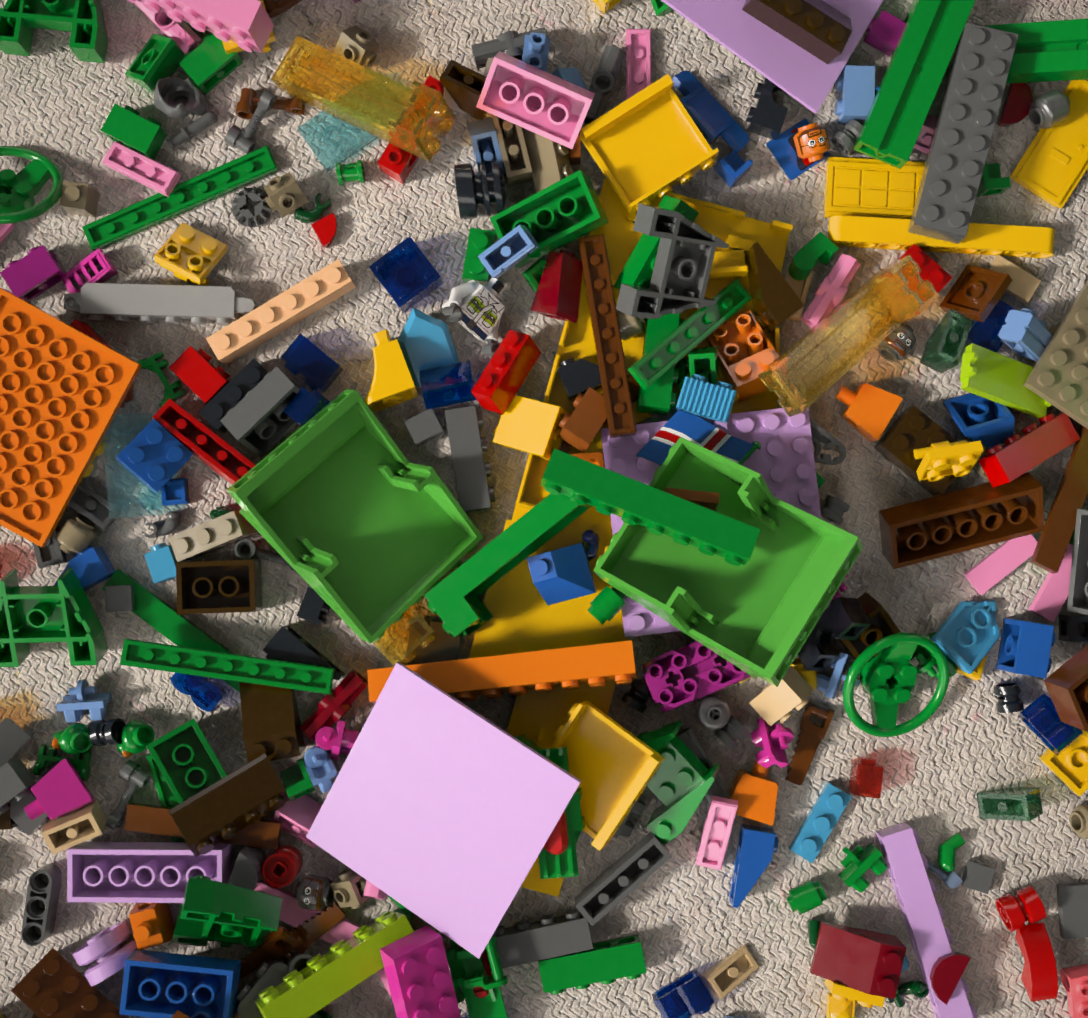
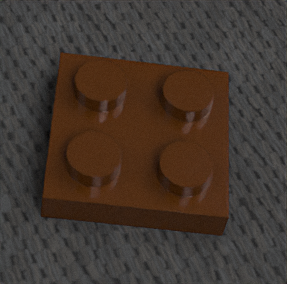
M967 265L939 306L944 312L984 323L1012 282V279L1006 273Z

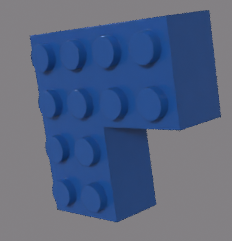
M136 949L125 960L119 1014L149 1018H172L176 1011L179 1010L190 1018H235L241 960Z

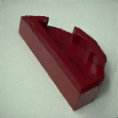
M1027 83L1010 84L997 126L1009 127L1020 122L1028 115L1033 96Z
M960 952L939 957L931 969L930 980L935 995L946 1005L971 959L968 955Z

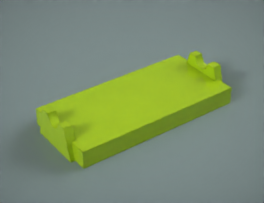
M973 343L966 346L965 353L962 356L960 373L962 390L1036 418L1046 416L1047 408L1051 406L1046 400L1023 386L1034 367Z

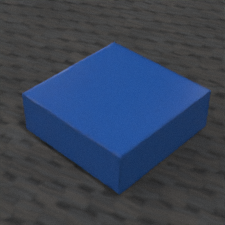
M187 478L171 479L161 489L162 506L190 504Z

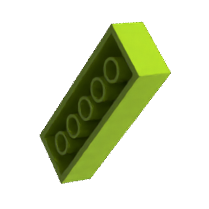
M389 910L381 913L375 918L377 922L369 927L363 925L353 932L354 936L346 942L344 939L336 942L330 947L331 951L323 957L319 954L311 958L306 963V968L299 972L294 970L282 978L284 982L275 988L271 985L263 989L258 994L259 998L255 1000L263 1018H308L382 969L384 964L380 948L414 932L406 916L394 911L390 913Z

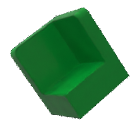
M985 161L977 197L1002 194L1011 187L1010 178H1001L1000 165L998 163L987 164V161Z
M302 758L297 760L298 764L280 772L285 790L291 801L315 791Z

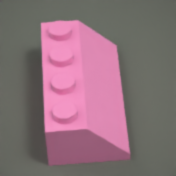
M499 51L494 56L476 107L572 149L595 93Z

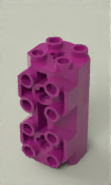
M698 641L677 650H671L642 664L643 669H648L644 676L656 704L660 702L664 705V707L659 708L662 713L752 677Z

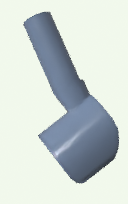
M929 861L927 862L928 869L938 875L948 887L955 889L963 882L954 871L946 875Z

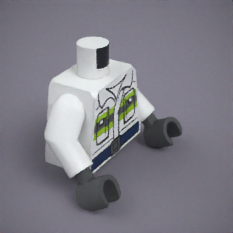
M491 278L485 286L470 280L452 288L449 300L442 306V312L445 316L450 315L449 322H458L472 336L483 343L486 342L487 345L482 347V352L485 355L491 354L490 357L492 358L500 345L498 343V330L501 316L505 309L496 296L503 289L504 285L496 278Z

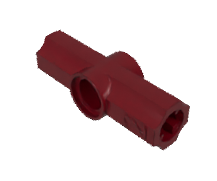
M354 669L349 672L335 689H332L331 694H327L319 702V707L300 726L303 733L315 741V735L319 729L331 727L334 722L337 723L352 707L351 704L368 686L367 680Z

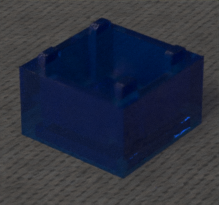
M410 236L369 266L373 275L402 313H405L443 284L441 276Z

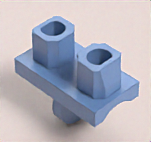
M535 32L525 35L522 61L547 72L550 38L546 37L543 33Z
M842 652L829 666L834 669L831 678L821 674L817 675V689L824 692V696L835 699L841 680L845 682L846 676L844 672L850 659V655ZM856 680L855 685L859 686L860 681Z
M80 679L76 687L69 688V695H65L63 701L56 704L57 712H64L67 723L80 721L83 718L82 710L89 709L92 721L103 720L107 716V704L112 700L111 692L97 693L96 686H89L86 679Z
M313 746L305 752L302 760L313 786L319 785L321 792L325 793L332 788L335 782L333 777L338 776L327 750Z

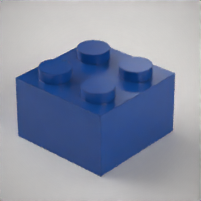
M153 419L117 455L116 460L157 494L192 458L193 453Z
M1004 618L996 669L1046 678L1052 665L1050 650L1055 643L1054 626Z

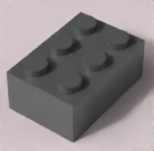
M276 366L235 407L231 408L220 421L237 441L262 458L317 404L298 384Z

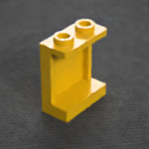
M515 395L505 413L501 415L499 424L494 432L493 442L505 448L516 449L550 460L554 448L560 450L563 439L558 437L562 430L559 424L566 413L570 415L572 413L559 406Z

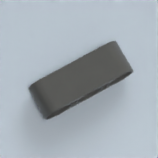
M47 864L31 874L28 881L21 938L29 946H36L43 942L53 933L55 928L62 872L54 864ZM42 873L48 876L49 884L43 881ZM38 900H42L44 902L45 909H42L39 906ZM34 926L40 928L42 935L36 933Z

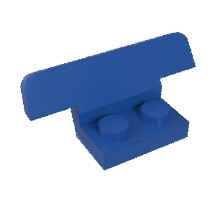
M682 71L672 78L673 85L684 96L680 100L708 144L710 145L716 138L721 136L736 153H739L749 142L748 134L691 72Z

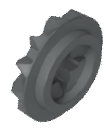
M255 186L252 188L244 187L242 191L235 193V198L231 202L232 214L235 219L246 227L263 225L272 213L271 208L264 199L268 197V194ZM248 198L252 200L254 204L258 203V205L254 207L255 216L252 212H250L249 209L244 210L245 207L248 206Z

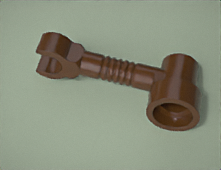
M243 88L241 90L240 101L237 102L235 112L238 117L246 120L252 118L261 98L256 97L257 92L250 88ZM299 98L276 99L270 109L285 110L288 113L304 115L305 105H303V100Z

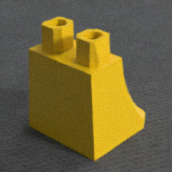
M388 329L373 334L377 344L373 348L374 376L370 390L364 399L373 413L419 397L398 340L392 341Z

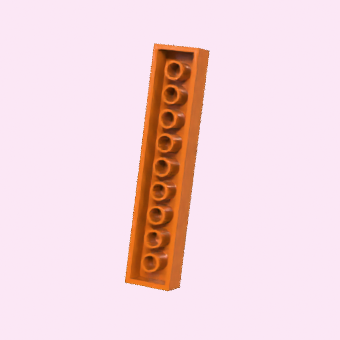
M632 640L406 665V667L452 697L460 699V701L476 700L477 695L486 696L487 699L500 698L504 692H509L512 696L526 695L528 690L535 689L538 693L553 692V687L562 686L564 690H574L580 688L579 684L589 683L590 687L606 686V681L615 680L616 684L632 683V678H637ZM394 667L367 670L369 702L376 703Z

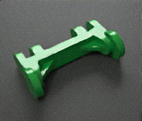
M162 352L137 362L142 365L140 369H148L157 373L165 386L164 398L158 405L159 408L169 398L172 401H176L187 394L185 389L175 393L174 391L182 387L181 382L176 381L170 385L163 374L162 369L166 368L169 362L167 359L156 362L164 357Z
M42 744L40 746L38 760L34 765V775H41L47 766L66 758L79 771L82 781L89 779L91 750L84 753L83 759V753L75 754L73 758L56 756L57 749H54L52 745L49 747L48 755H46L47 745Z

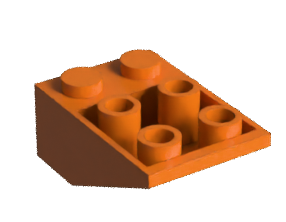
M750 309L731 316L706 337L710 347H718L719 367L726 382L733 385L732 390L737 391L735 397L739 403L785 382V365Z

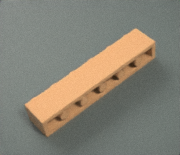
M338 259L207 337L206 340L218 360L228 365L355 289L356 286Z

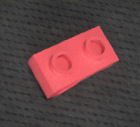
M1088 964L1060 969L1061 981L1067 991L1069 1015L1071 1018H1088Z

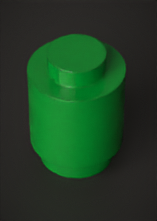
M809 880L788 890L790 896L786 897L792 912L798 911L800 915L823 905L822 901L827 900L826 894L818 880L813 882Z

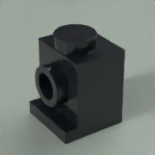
M308 587L297 616L321 626L327 621V619L322 618L323 614L327 615L331 607L312 587Z

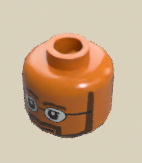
M818 122L797 128L798 133L794 135L793 139L798 157L801 159L808 158L809 163L823 159V153L830 149L826 128L822 125L818 126Z

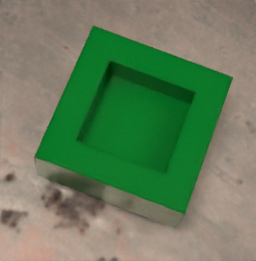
M545 258L538 259L522 273L535 294L547 262Z

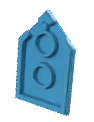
M412 308L403 331L400 333L398 343L415 387H422L463 371L447 324L418 309Z
M961 601L931 638V640L939 645L949 659L968 674H972L1000 638L999 626H997L995 611H997L996 601Z

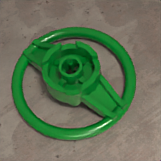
M0 146V156H15L32 160L31 163L16 175L10 169L0 171V224L27 221L50 210L58 202L63 192L64 178L59 167L50 158L35 150L18 146ZM52 175L53 187L50 194L34 206V196L38 194Z
M903 632L886 636L868 646L853 662L844 682L843 703L851 722L863 732L877 737L899 736L924 724L939 708L948 689L949 665L943 650L937 643L926 636ZM920 645L930 651L936 659L939 670L937 688L930 702L918 715L907 722L896 725L899 703H906L910 699L911 692L916 683L917 669L910 663V660L917 646ZM859 674L860 683L870 695L872 724L865 721L855 707L854 687Z

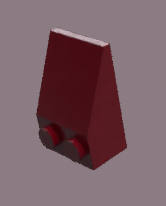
M821 921L810 973L870 995L895 999L907 948L896 935Z

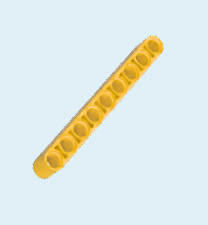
M844 215L829 218L828 239L838 247L907 250L915 243L924 252L992 256L999 254L1000 256L1048 258L1054 256L1055 229L1048 227L969 223L966 237L959 244L909 233L908 228L911 219Z

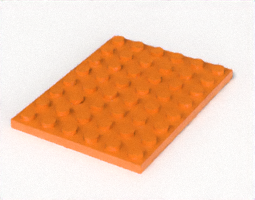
M0 288V525L40 547H46L142 365L3 288Z

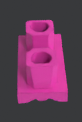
M762 717L757 720L759 728L751 733L754 744L764 748L755 754L757 763L765 768L773 764L781 768L787 766L788 760L785 749L788 748V743L793 740L792 730L783 727L782 724L769 726Z
M338 721L336 731L331 727H323L315 735L317 746L323 750L332 749L331 759L339 760L340 754L349 755L358 738L359 731L345 729L346 722Z

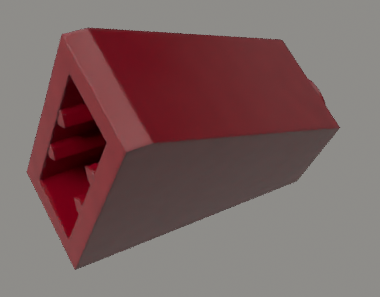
M561 249L560 253H549L531 311L552 319L577 323L583 267L582 261L574 258L575 253Z

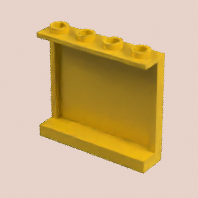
M669 74L581 128L580 139L629 214L638 209L639 203L651 205V200L656 197L662 199L664 195L667 196L672 192V187L676 184L684 185L689 182L698 170L706 171L716 163L715 160L719 153L717 148L712 150L673 91L672 86L674 82Z
M589 701L574 704L567 714L570 719L565 726L561 725L553 736L555 742L551 748L567 747L569 773L581 780L578 787L582 788L580 808L581 816H584L585 819L583 831L594 839L591 845L600 851L608 845L665 758Z

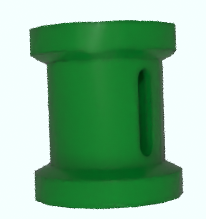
M357 160V163L351 164L336 163V173L340 186L344 185L345 182L360 181V183H365L362 160Z

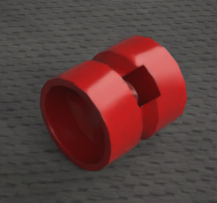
M283 845L275 850L265 860L262 867V875L265 881L273 887L289 885L303 866V857L300 851L291 845Z
M1030 885L1017 890L1015 896L1007 894L995 899L999 915L1011 932L1025 927L1026 921L1033 924L1046 918L1043 903L1037 892Z

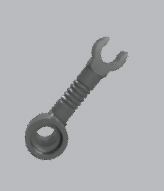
M265 90L260 98L258 107L245 129L242 130L238 126L233 125L227 132L224 142L233 148H239L246 154L251 153L256 145V142L251 138L265 114L275 103L277 96Z
M248 539L238 541L234 547L236 556L242 560H250L255 557L289 566L291 570L295 571L279 553L257 548ZM245 546H250V553L245 555L243 553V548Z
M131 759L124 764L119 773V778L126 781L128 785L116 809L113 810L105 826L112 830H115L116 826L120 828L126 815L127 804L131 802L138 787L144 788L152 774L141 769L140 764Z

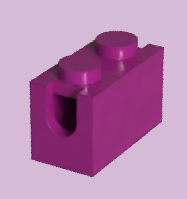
M44 245L30 249L27 253L28 255L20 260L10 262L6 269L0 272L12 293L27 302H30L61 282V277L67 273L52 250L48 251Z

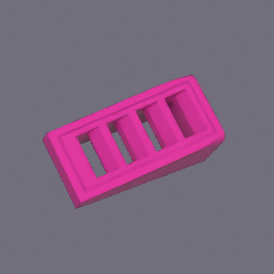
M99 248L61 277V280L70 293L81 292V287L86 284L83 282L80 274L83 273L88 280L86 283H104L118 274L106 253ZM97 263H100L103 267L101 271L97 268ZM89 268H92L96 274L94 277L90 275ZM74 278L80 285V288L77 290L71 282Z

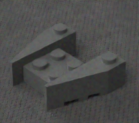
M639 203L633 230L649 236L660 237L650 287L621 283L616 310L633 317L657 319L661 318L662 315L670 313L678 314L682 313L683 310L695 307L699 309L715 305L716 301L705 297V292L716 247L728 249L729 244L708 233L696 223L686 219L679 212Z

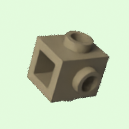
M355 25L341 32L333 52L345 61L348 67L358 71L366 66L370 67L375 62L377 57L375 53L379 43L368 32Z
M290 171L281 177L273 178L264 187L268 194V197L264 199L273 212L275 210L279 211L282 218L286 215L294 214L297 208L308 202Z
M350 868L339 873V878L330 884L334 898L340 908L351 907L356 909L363 906L366 900L371 898L363 895L366 879Z

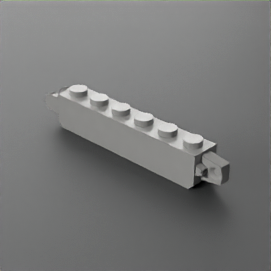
M86 283L81 287V292L64 294V309L80 313L88 317L91 322H105V319H115L114 321L118 323H130L131 319H140L141 323L155 324L156 320H165V323L181 324V320L191 321V324L206 325L207 321H216L217 325L227 326L258 308V304L254 300L240 297L230 286Z

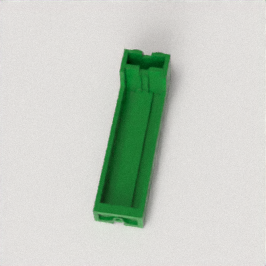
M913 0L904 20L907 23L853 150L898 169H901L908 162L975 0Z
M1088 19L985 26L1019 34L1006 84L1088 79Z
M561 493L560 495L549 494L424 595L428 600L427 606L435 615H439L443 621V629L450 636L453 635L454 638L461 637L462 635L469 636L494 616L479 596L592 506L589 504H576L570 500L569 496Z

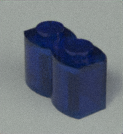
M175 673L170 678L171 683L179 692L190 695L195 705L204 711H217L228 698L223 687L213 681H208L207 677Z
M1045 694L1037 698L1019 715V718L1056 756H1059L1081 738L1083 734L1081 729L1061 722L1051 697Z
M697 968L685 973L674 982L663 986L652 994L653 1001L663 1018H690L697 1013L701 1015L708 1012L714 1003L713 995Z

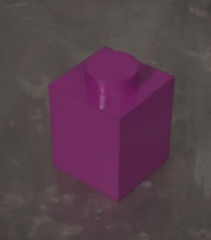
M882 10L878 18L873 17L867 27L868 35L864 42L890 56L899 42L906 23Z

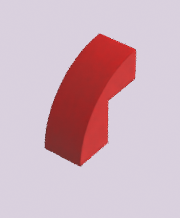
M1044 923L1025 925V927L1017 930L1015 936L1025 960L1021 980L1031 1002L1055 999L1058 994L1057 968Z

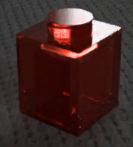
M860 757V761L852 760L848 791L856 796L880 798L884 767L876 763V759Z

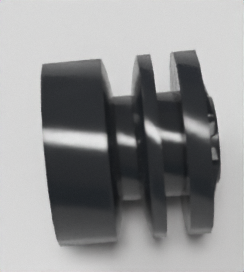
M491 160V173H486L485 161L481 162L480 174L474 173L471 163L454 165L461 220L477 218L478 207L484 205L488 217L491 216L490 204H496L497 214L504 211L506 200L505 185L498 160Z

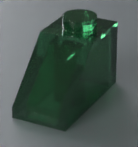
M951 309L947 311L927 340L920 363L941 374L957 366L973 320Z
M1010 787L976 793L980 819L1031 821L1043 814L1039 788Z

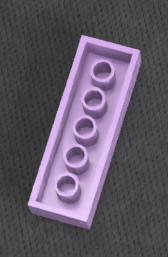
M186 842L80 843L67 849V902L183 903L189 877L194 878L195 876L202 875L211 878L213 881L230 884L228 881L232 873V844L220 842L210 852L195 857Z

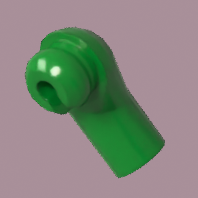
M959 833L954 834L938 847V864L944 871L951 872L955 869V850L965 844Z

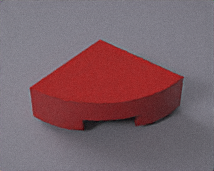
M334 213L311 224L324 249L333 242L338 224Z

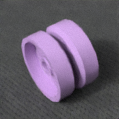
M126 920L102 930L72 954L79 966H85L97 960L84 974L90 986L102 982L124 968L125 960L136 949L138 950L135 940H130L121 946L119 945L132 932Z

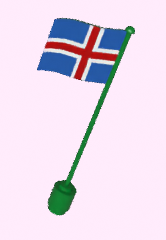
M678 410L637 453L636 457L645 458L661 466L667 458L672 445L676 444L678 439L682 437L742 465L756 449H761V444L758 441L749 443L728 435L704 419ZM606 586L590 603L592 606L588 611L603 625L607 620L610 621L624 607L626 602L623 599L626 595L614 587Z

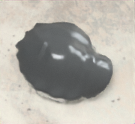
M180 76L161 78L158 80L153 91L155 107L169 117L181 118L187 117L190 114L202 116L207 111L206 96L196 87L190 77L187 79Z

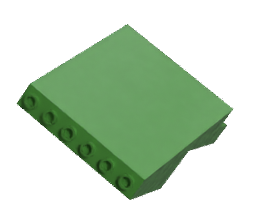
M345 389L227 489L242 508L239 512L359 638L370 644L373 641L379 640L392 623L398 622L410 606L420 602L423 594L440 583L441 577L449 570L457 567L460 563L459 560L467 553L475 550L478 546L477 543L483 539L481 533L431 466L410 463L357 390Z
M680 437L676 444L670 448L663 464L656 469L654 478L649 486L662 491L667 487L720 493L716 512L761 529L750 560L745 565L734 566L724 560L725 558L721 556L703 554L698 550V547L690 544L688 546L680 545L673 541V537L665 534L661 536L649 532L645 526L640 524L630 525L624 522L620 530L613 535L605 553L598 558L593 571L603 581L755 679L760 677L778 687L864 547L859 537L775 498L761 474Z

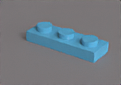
M827 782L788 848L813 864L852 797Z

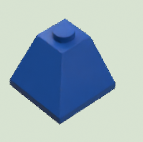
M972 393L943 400L944 407L962 433L974 441L981 440L983 446L989 448L997 444H1004L1003 440L1013 435L1015 418L1005 405Z
M583 542L526 558L533 584L547 605L597 592Z

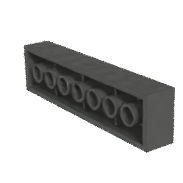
M970 23L965 24L953 56L908 228L909 233L959 244L966 237L1019 34Z

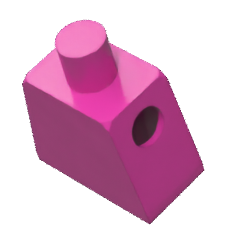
M65 758L32 786L31 791L37 799L25 806L24 810L32 821L45 812L50 820H57L94 803L95 799L71 762Z

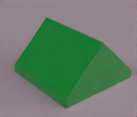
M152 34L125 75L154 95L153 91L158 80L172 77L180 66L179 62L182 61L185 54L173 39Z

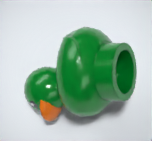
M133 720L126 724L122 729V743L117 744L119 753L129 758L133 753L137 754L146 750V745L154 740L152 727L139 720Z
M73 723L66 729L57 731L54 734L52 747L54 749L61 748L63 752L72 755L86 752L92 746L89 737L90 728L82 723Z

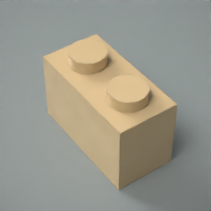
M791 665L778 687L771 683L768 684L749 704L769 726H772L778 720L781 723L786 721L793 714L791 710L794 707L798 711L809 701L807 696L813 688Z
M95 799L94 803L57 820L47 819L41 834L53 855L102 835L107 818L98 800Z

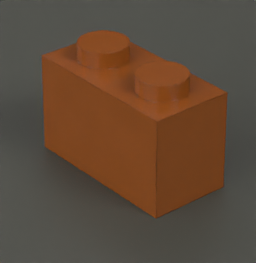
M590 387L585 395L579 393L572 404L575 410L571 415L566 413L559 424L562 430L558 437L583 453L586 452L607 419L603 395Z

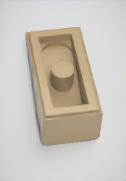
M743 945L706 970L701 975V978L714 997L722 1000L760 966L746 945Z

